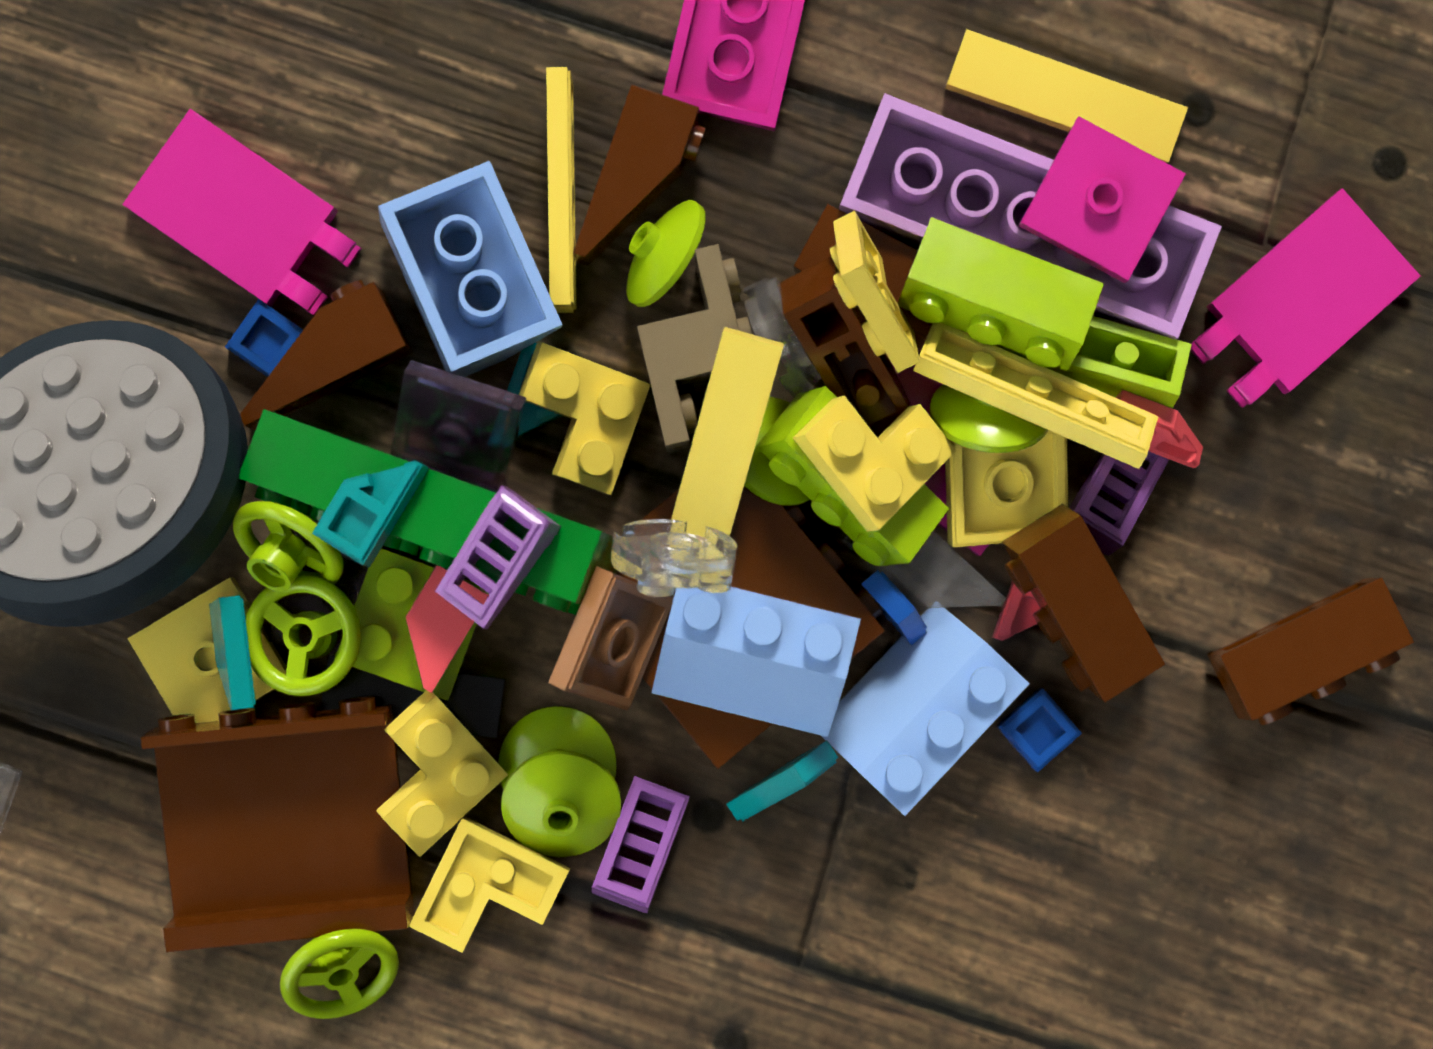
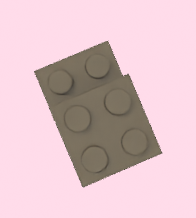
M719 244L695 249V269L705 310L637 326L667 454L690 449L688 435L695 434L698 423L691 393L679 395L678 392L708 385L724 327L752 334L748 317L736 319L733 303L741 302L740 281L734 258L722 260Z

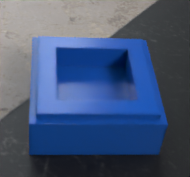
M258 299L225 348L268 377L302 333L303 329Z
M877 570L862 583L865 590L883 610L884 616L911 646L927 633V626L916 608L883 572L880 573Z
M1039 688L996 726L1036 772H1039L1082 734L1043 688Z

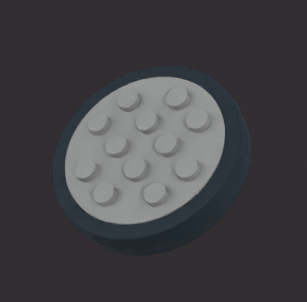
M113 320L90 321L49 331L19 345L0 358V610L27 622L58 627L87 626L122 618L146 608L178 588L204 564L224 538L237 513L246 485V481L239 479L240 470L248 451L246 431L235 402L220 376L199 354L179 338L163 330L140 323Z

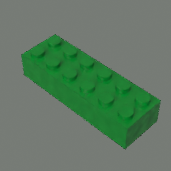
M263 409L241 467L239 479L258 486L255 498L290 507L302 514L308 515L309 518L320 521L344 479L400 467L409 461ZM428 469L383 545L416 556L420 546H422L420 559L449 569L480 516L496 493ZM537 508L559 524L561 528L515 590V593L526 596L531 586L536 588L533 601L576 615L596 566L617 574L628 543L600 530ZM511 516L503 525L522 540H524L529 532L526 527ZM496 536L488 545L509 562L516 553V551ZM482 557L474 565L479 567L481 572L496 583L503 574Z

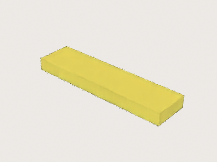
M966 29L945 87L947 90L1066 132L1070 131L1073 123L1080 116L1167 164L1170 161L1188 109L1186 106Z
M546 67L549 295L557 313H574V309H577L576 259L573 254L576 246L573 80L571 71H568L567 67Z
M943 323L932 324L919 354L920 363L915 364L914 372L1137 469L1141 467L1148 455L1158 416L1046 367L1036 365L1030 360L1000 347L979 343L967 333Z
M724 327L659 562L718 578L784 343Z

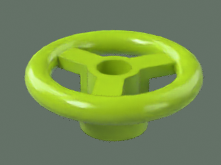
M268 501L247 503L237 510L233 520L235 538L242 550L250 558L247 562V569L250 575L263 586L274 591L284 592L290 589L298 575L317 576L333 584L337 583L341 578L344 568L341 552L312 534L317 523L304 514L290 507ZM254 520H264L270 531L263 544L257 540L252 531L251 523ZM291 529L305 537L319 552L305 546L303 541L292 533ZM305 565H307L308 567L318 572L305 571L302 569Z
M298 575L290 589L284 592L274 591L266 587L254 599L246 615L251 667L264 683L284 694L311 696L331 689L349 673L358 656L361 643V627L357 612L346 594L333 583L323 578L312 575ZM309 593L327 601L335 611L329 614L320 611H304L298 614H291L277 601L291 594ZM264 619L283 633L284 644L289 649L286 675L271 664L264 652L261 639ZM303 625H307L312 632L311 642L307 646L303 645L299 639V631ZM342 630L341 649L333 664L322 673L306 678L309 659L321 658L330 653L337 641V631Z
M343 929L313 938L298 949L288 960L280 978L281 995L292 1010L303 1016L316 1019H332L351 1015L372 1005L389 990L399 969L398 953L386 937L370 930ZM376 953L381 960L379 973L369 985L360 990L355 982L359 976L358 970ZM324 985L330 990H337L341 999L330 1001L314 1000L303 995L299 987Z

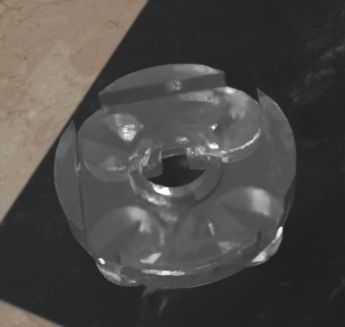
M766 277L745 287L743 292L750 297V299L744 301L755 335L784 343L779 364L783 363L789 373L778 378L784 388L795 397L798 393L817 387L818 381L822 378L783 315L779 279L775 277L770 280Z
M671 519L639 520L623 525L622 537L615 531L612 538L611 563L622 574L637 579V590L648 596H671L674 594L675 588H698L706 592L723 593L731 589L738 546L729 535L706 526L705 537L686 533L687 522Z

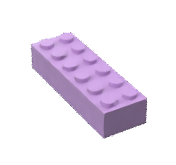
M885 93L839 207V210L847 214L855 211L862 222L915 249L919 248L932 217L1104 283L1093 316L1173 339L1179 338L1222 228L1218 224L1169 206L1129 281L1123 283L1018 226L1049 170L1053 159Z

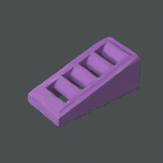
M1148 452L1145 460L1150 462L1145 470L1142 467L1137 469L1103 453L1100 455L1069 508L1081 515L1104 555L1109 556L1124 545L1169 459ZM1111 468L1138 483L1135 489L1109 474ZM1101 489L1124 503L1123 509L1121 510L1097 495L1099 490Z
M501 486L480 516L435 592L483 629H488L558 533L561 526L516 492ZM510 516L529 530L524 540L503 526ZM495 536L516 551L510 562L488 546ZM480 557L503 573L497 583L474 566ZM465 577H468L490 594L484 605L459 587Z
M634 776L620 812V817L617 820L592 885V893L637 911L648 913L690 796ZM642 800L671 811L668 822L635 810L638 801ZM630 823L663 834L660 844L628 833ZM625 846L654 857L651 867L619 856L621 847ZM613 869L645 880L643 889L640 890L610 879Z

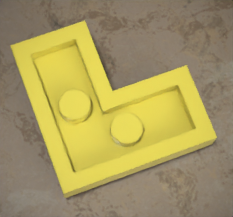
M853 211L833 221L836 245L830 248V253L839 273L833 276L834 282L846 306L851 309L858 305L867 321L862 323V328L870 347L878 357L886 353L898 373L920 363L915 333L887 286L883 259L858 215Z
M538 342L517 398L571 418L552 475L601 493L612 495L651 384L546 343Z
M845 396L833 398L793 437L867 532L880 530L956 452V449L921 404L907 407L877 437Z
M427 690L384 729L420 770L376 810L382 819L419 857L508 776L504 769L433 692L431 693Z
M464 816L461 818L409 927L463 953L489 899L543 925L571 868Z

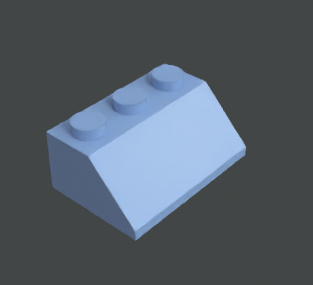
M490 161L378 206L380 224L451 383L508 359L562 327V322Z
M680 574L651 693L828 737L847 678L861 619Z
M934 601L920 615L927 626V633L912 646L901 636L839 701L829 736H821L904 816L908 814L1030 684L990 645L937 601Z

